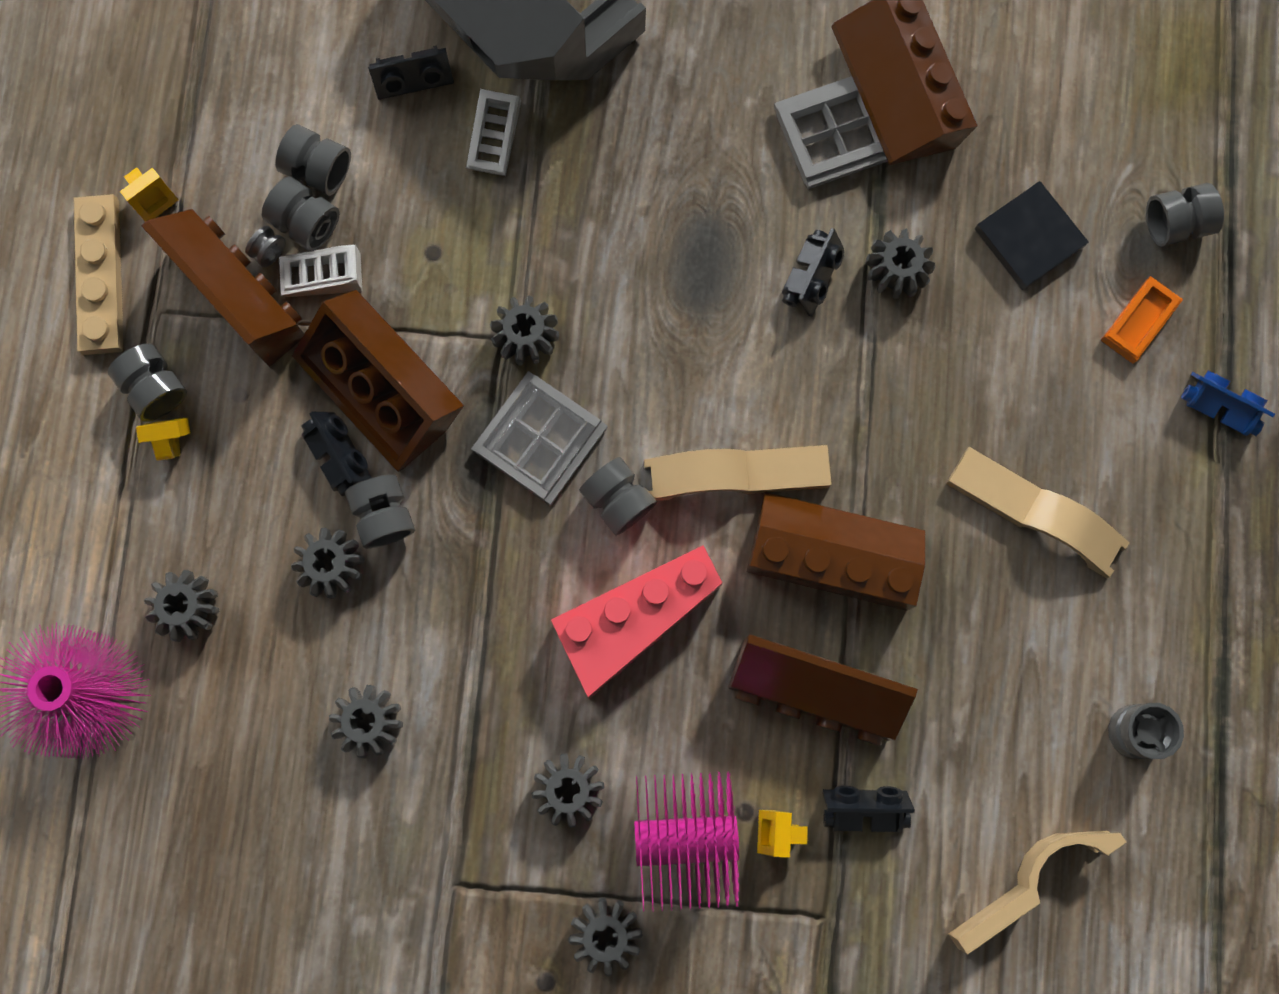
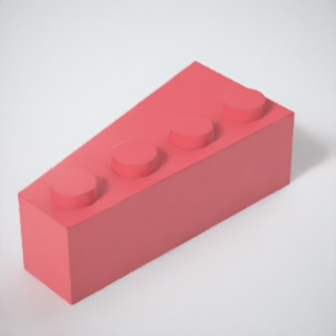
M704 545L551 619L589 699L721 587L722 581Z

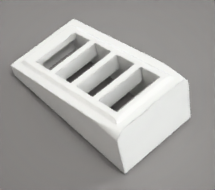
M480 89L467 169L506 176L521 105L519 96ZM489 107L508 110L507 117L487 113ZM485 122L505 125V132L485 129ZM482 137L503 140L502 148L481 144ZM479 152L499 155V163L478 159Z
M356 245L336 246L279 257L280 288L283 298L348 293L354 290L362 291L361 254ZM338 263H345V276L338 277ZM329 264L330 278L323 279V265ZM314 265L315 281L308 282L307 266ZM291 267H299L300 284L292 285Z

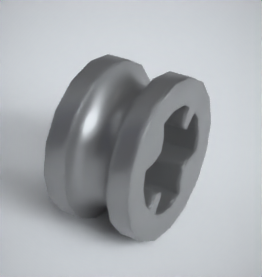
M264 226L252 235L247 243L245 253L250 258L257 257L258 264L262 267H267L280 256L285 247L286 240L281 235L274 236L273 229L269 226Z

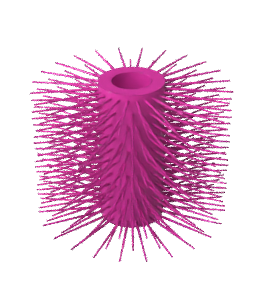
M56 622L55 639H53L52 624V645L49 630V640L45 636L47 648L43 643L40 627V639L43 649L39 637V644L35 641L40 654L33 645L31 647L29 639L27 641L32 652L25 645L35 662L21 648L25 653L24 655L34 664L28 662L18 652L17 654L25 662L21 661L18 657L16 658L29 671L20 665L18 666L22 669L14 666L15 668L10 670L25 678L0 674L4 677L28 683V685L0 682L26 687L0 688L2 692H22L0 697L23 695L3 698L9 700L0 703L13 700L18 701L4 705L21 702L9 706L10 708L18 707L11 709V711L1 717L17 710L20 711L15 714L20 715L7 724L13 723L6 730L10 731L9 729L18 720L28 715L15 726L22 722L25 725L22 728L18 727L11 734L13 735L15 732L19 734L24 728L23 732L18 736L20 738L23 733L27 735L31 731L27 736L29 738L32 734L27 747L33 738L28 754L40 733L41 735L35 743V748L40 740L41 742L37 750L39 751L43 743L40 752L42 755L46 744L45 757L47 748L51 743L48 752L49 756L54 744V749L52 750L53 757L56 746L57 755L61 746L60 756L62 758L65 745V758L68 745L69 752L67 757L69 758V755H71L70 749L72 747V756L74 758L75 751L77 759V748L79 747L81 758V736L84 748L82 750L83 759L85 746L88 758V740L92 753L90 735L94 744L93 748L95 747L94 738L97 748L99 745L104 753L100 738L105 745L106 743L100 730L113 746L107 731L115 741L116 738L105 723L116 733L117 730L107 722L109 721L122 733L124 731L114 722L119 725L121 724L113 716L121 720L123 719L120 717L128 720L125 717L131 715L115 707L144 711L110 701V699L144 703L111 696L151 695L127 694L136 692L124 691L137 688L121 689L135 687L128 685L139 683L135 682L125 685L120 684L131 681L117 683L134 678L127 674L138 669L135 668L126 674L121 673L130 669L133 666L131 665L118 672L131 661L124 665L121 662L125 659L117 662L120 656L117 655L115 658L114 656L120 651L119 648L116 652L113 653L112 651L106 657L113 649L112 647L109 650L108 647L105 649L109 641L108 638L106 641V635L102 643L99 640L96 644L99 638L98 632L93 643V638L96 635L95 632L89 642L90 635L87 641L86 635L82 638L85 628H83L80 638L79 629L75 639V628L72 642L73 626L68 637V624L66 638H64L63 629V640L61 641L59 626V648ZM106 641L105 645H104L103 648L100 650L102 644ZM33 649L35 650V652L37 653L38 657L41 659V661L43 662V664L38 660V658L36 657V655H35ZM134 651L132 654H130V655L127 656L126 658L128 659V658H129L130 656H132L136 651ZM109 657L112 658L109 662H105ZM81 662L82 667L78 671L77 665ZM62 714L63 719L58 723V718ZM69 715H70V718H71V722H70V723H68V721H67V717H68ZM30 723H32L31 725H33V726H32L31 728H29V729H28L29 731L27 732V731H26V730H27V729H26L27 726H28Z
M729 771L726 779L728 816H724L723 786L720 772H718L717 799L719 811L718 816L715 817L713 781L709 772L708 804H710V817H707L705 814L702 773H700L699 798L701 817L697 818L694 782L691 773L692 818H687L682 774L683 818L678 819L673 774L674 819H668L664 775L665 819L659 820L657 787L656 777H654L656 820H649L647 779L645 776L647 820L640 821L636 776L638 821H634L636 864L641 868L643 912L642 866H650L653 910L652 866L659 865L661 907L663 911L661 865H668L672 911V864H677L680 910L682 909L680 864H686L688 901L691 910L690 863H695L699 909L701 908L699 863H704L705 890L710 909L709 862H713L712 869H714L715 895L718 908L720 902L718 862H722L723 888L725 889V900L728 908L730 897L728 861H730V868L732 863L733 894L737 907L739 901V873L737 861H739V837L736 815H734L735 806L733 810L732 784L730 785Z

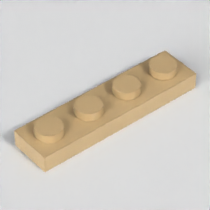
M114 194L74 197L77 351L82 355L124 352L119 199Z

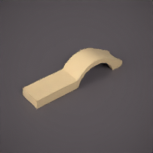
M828 445L752 451L705 449L644 459V469H651L653 491L649 492L656 501L670 500L674 497L700 492L735 491L755 494L830 488L832 485Z
M971 447L965 450L946 483L948 486L1018 527H1027L1055 538L1078 553L1085 560L1088 568L1105 578H1110L1114 572L1110 566L1119 549L1122 551L1126 550L1130 543L1105 520L1085 506L1063 495L1037 487Z
M1090 831L1055 833L1037 841L1023 857L1017 874L1018 885L948 933L956 947L968 955L1040 904L1037 891L1039 873L1050 855L1062 847L1082 844L1094 853L1100 851L1108 856L1127 843L1126 840L1118 832Z

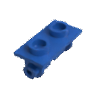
M1209 370L1204 377L1192 372L1191 376L1199 381L1195 387L1189 384L1181 396V399L1187 401L1186 406L1194 408L1213 419L1221 406L1226 407L1227 410L1220 422L1241 432L1245 436L1249 434L1257 436L1261 432L1264 422L1260 418L1263 413L1271 417L1275 416V413L1264 408L1268 400L1247 389L1243 391L1241 396L1228 390L1227 387L1231 381Z

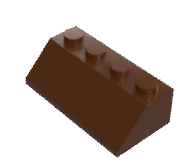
M871 0L833 23L831 28L889 165L954 150L978 126L923 0Z
M193 209L150 219L141 225L269 367L301 341L304 336V332L298 326L303 320L287 301L281 306L276 302L272 295L277 290L261 272L254 277L246 269L251 262L235 244L229 249L220 240L225 233L210 216L202 220Z
M357 290L323 301L292 355L298 364L397 472L407 467L443 435L464 407L461 401Z
M765 492L746 572L908 611L917 606L925 568V530Z
M751 634L742 642L728 686L729 689L737 691L735 696L737 700L759 706L762 699L777 704L775 711L777 713L795 719H800L801 713H805L818 718L817 726L839 733L842 726L858 731L857 739L881 746L883 739L887 741L896 740L918 691L916 688Z

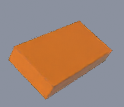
M1149 276L1101 338V341L1134 364L1183 299L1152 276Z

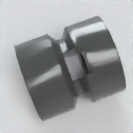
M296 124L286 132L281 140L276 154L275 167L278 172L293 177L299 182L306 180L308 186L330 196L340 188L347 175L351 162V151L348 147L328 138L320 141L318 133Z
M289 176L279 181L270 191L263 204L261 216L264 221L280 232H289L290 239L306 250L314 251L319 249L329 239L336 228L340 212L339 208L320 196L315 199L311 189Z
M1204 183L1184 188L1181 193L1174 190L1151 196L1146 206V221L1152 239L1157 245L1162 247L1186 241L1189 235L1192 239L1219 233L1224 222V208L1220 194L1214 185Z
M147 343L137 345L125 351L108 368V375L120 392L129 394L127 402L142 421H152L165 416L177 408L187 396V390L172 371H166L168 364L153 344Z
M621 457L615 458L596 471L579 489L593 509H604L601 517L615 536L632 527L657 504V501L645 487L632 484L635 474Z
M396 475L374 477L353 485L346 490L345 495L352 514L361 519L356 527L365 549L377 548L397 542L416 531L409 510L406 507L400 506L404 496ZM386 506V508L372 512V509Z
M1161 703L1124 706L1114 713L1108 726L1109 739L1113 747L1121 755L1131 759H1165L1174 755L1181 747L1184 738L1183 724L1179 715L1172 708Z

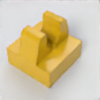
M136 167L124 176L129 185L122 189L120 193L145 222L156 218L179 201L153 168L142 174Z
M188 417L135 426L138 443L151 441L157 461L174 459L180 456L179 437L191 433Z
M759 810L757 853L772 857H790L791 844H807L808 826L792 824V813Z

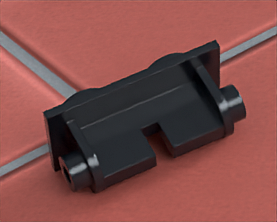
M435 45L431 49L411 53L412 57L404 59V55L381 60L376 58V63L369 64L368 69L378 100L453 84L454 80L446 47L438 49L437 45Z
M831 228L829 234L821 230H815L813 235L807 236L797 262L800 265L807 266L808 269L804 271L793 267L782 290L784 295L783 303L791 307H797L798 303H801L810 317L813 316L817 306L824 302L831 275L834 270L840 267L844 258V247L835 229Z
M312 411L309 413L312 419L301 425L304 431L301 436L316 460H321L329 454L331 459L320 466L331 485L332 490L338 491L341 496H345L346 490L352 487L353 483H360L371 479L372 477L367 470V461L362 453L356 450L347 435L348 429L344 421L335 412Z
M846 785L838 786L834 790L823 789L822 794L827 810L823 811L824 827H832V831L863 832V817H870L871 832H902L903 828L911 827L910 813H914L915 809L907 791H902L892 786H883L877 790H859L853 786Z

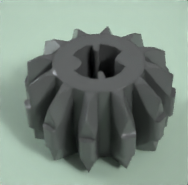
M906 228L901 231L898 238L890 230L885 233L883 241L877 239L873 242L871 246L873 253L868 254L865 264L872 268L867 275L868 280L881 281L877 288L878 293L884 292L888 287L892 289L893 299L899 298L902 290L909 297H912L916 294L917 287L925 288L930 282L928 274L933 273L935 263L928 260L933 254V247H920L924 239L923 235L916 236L914 240L909 239V232ZM895 259L899 260L898 264L900 265L898 267L893 263ZM902 261L907 265L906 269L901 268Z
M530 295L526 297L524 305L520 306L518 300L512 297L510 299L512 309L509 311L505 307L498 306L496 311L501 320H494L490 323L491 330L497 333L491 338L494 347H502L501 356L505 360L515 354L516 364L522 366L525 362V356L531 355L532 362L538 364L540 362L538 352L541 351L544 354L551 355L553 347L549 342L559 340V332L553 328L558 324L557 316L547 315L549 307L546 302H542L534 308V299ZM528 325L531 334L522 337L519 327Z
M326 527L321 528L319 541L308 533L304 538L309 547L306 550L298 546L294 548V553L303 557V561L291 564L293 571L303 572L296 582L301 587L310 585L309 594L314 597H318L324 590L327 598L335 599L337 585L345 593H349L352 591V588L346 580L349 577L355 580H361L362 574L353 569V566L361 565L365 562L362 555L353 554L358 549L359 543L354 539L345 542L347 534L343 530L339 529L332 536L329 529ZM327 555L333 558L331 563L334 568L329 572L323 569L325 563L322 559Z
M183 570L180 577L173 572L166 573V586L158 582L151 584L152 589L158 594L156 598L147 597L144 599L146 605L155 608L145 618L151 623L158 622L155 628L157 635L165 636L169 633L171 641L181 642L184 635L191 640L198 639V626L206 630L212 628L213 625L206 617L208 614L216 615L220 611L218 607L209 605V602L218 597V593L213 589L206 590L209 582L207 578L199 576L195 579L193 572ZM180 599L187 600L183 602V604L188 605L184 613L177 612L181 610V608L176 607Z
M366 685L362 697L360 691L352 687L348 690L351 703L342 698H337L335 701L337 707L343 710L342 715H329L330 722L341 723V728L334 730L331 733L332 739H340L347 736L341 750L343 752H350L356 746L358 758H366L369 746L376 756L382 755L384 747L381 739L390 745H394L397 742V738L388 731L390 728L400 729L403 727L402 721L391 720L390 715L398 713L401 710L400 704H391L385 707L391 696V693L386 690L376 697L375 686ZM362 712L374 715L375 723L369 724L373 727L371 731L358 727L357 721L363 720L359 716Z
M561 754L560 764L562 770L558 771L555 764L551 760H547L544 762V765L552 776L548 778L539 773L534 776V780L537 783L546 785V790L533 791L532 798L540 799L547 797L548 800L537 811L540 815H543L552 807L556 809L551 820V824L555 826L561 821L562 814L567 813L569 827H575L577 824L575 811L577 810L586 821H589L593 816L584 804L587 802L595 807H601L603 803L600 798L590 795V791H599L605 787L604 782L600 781L589 784L588 778L595 775L599 770L597 766L590 767L584 774L580 772L585 762L584 756L579 755L575 761L574 768H569L568 754ZM563 778L574 779L572 785L576 782L579 784L580 792L573 795V802L563 801L564 795L561 798L558 797L557 788L564 784Z
M600 898L598 904L600 913L597 914L592 906L586 903L583 905L582 910L589 921L587 922L579 917L572 919L571 925L584 933L572 934L569 936L568 941L571 945L584 944L574 954V959L579 962L590 955L592 958L587 968V971L590 973H594L600 961L604 962L605 975H612V961L615 959L619 966L626 970L629 967V962L623 952L633 956H638L640 953V948L636 944L627 941L639 939L643 936L641 928L627 929L637 919V914L632 911L621 918L619 915L623 910L624 903L620 900L615 903L613 912H607L606 898ZM606 926H610L613 928V937L618 936V939L615 943L608 941L605 947L598 944L599 936H593L595 930L603 932Z

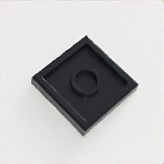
M1041 181L1021 193L975 227V231L1022 290L1028 288L1089 243Z

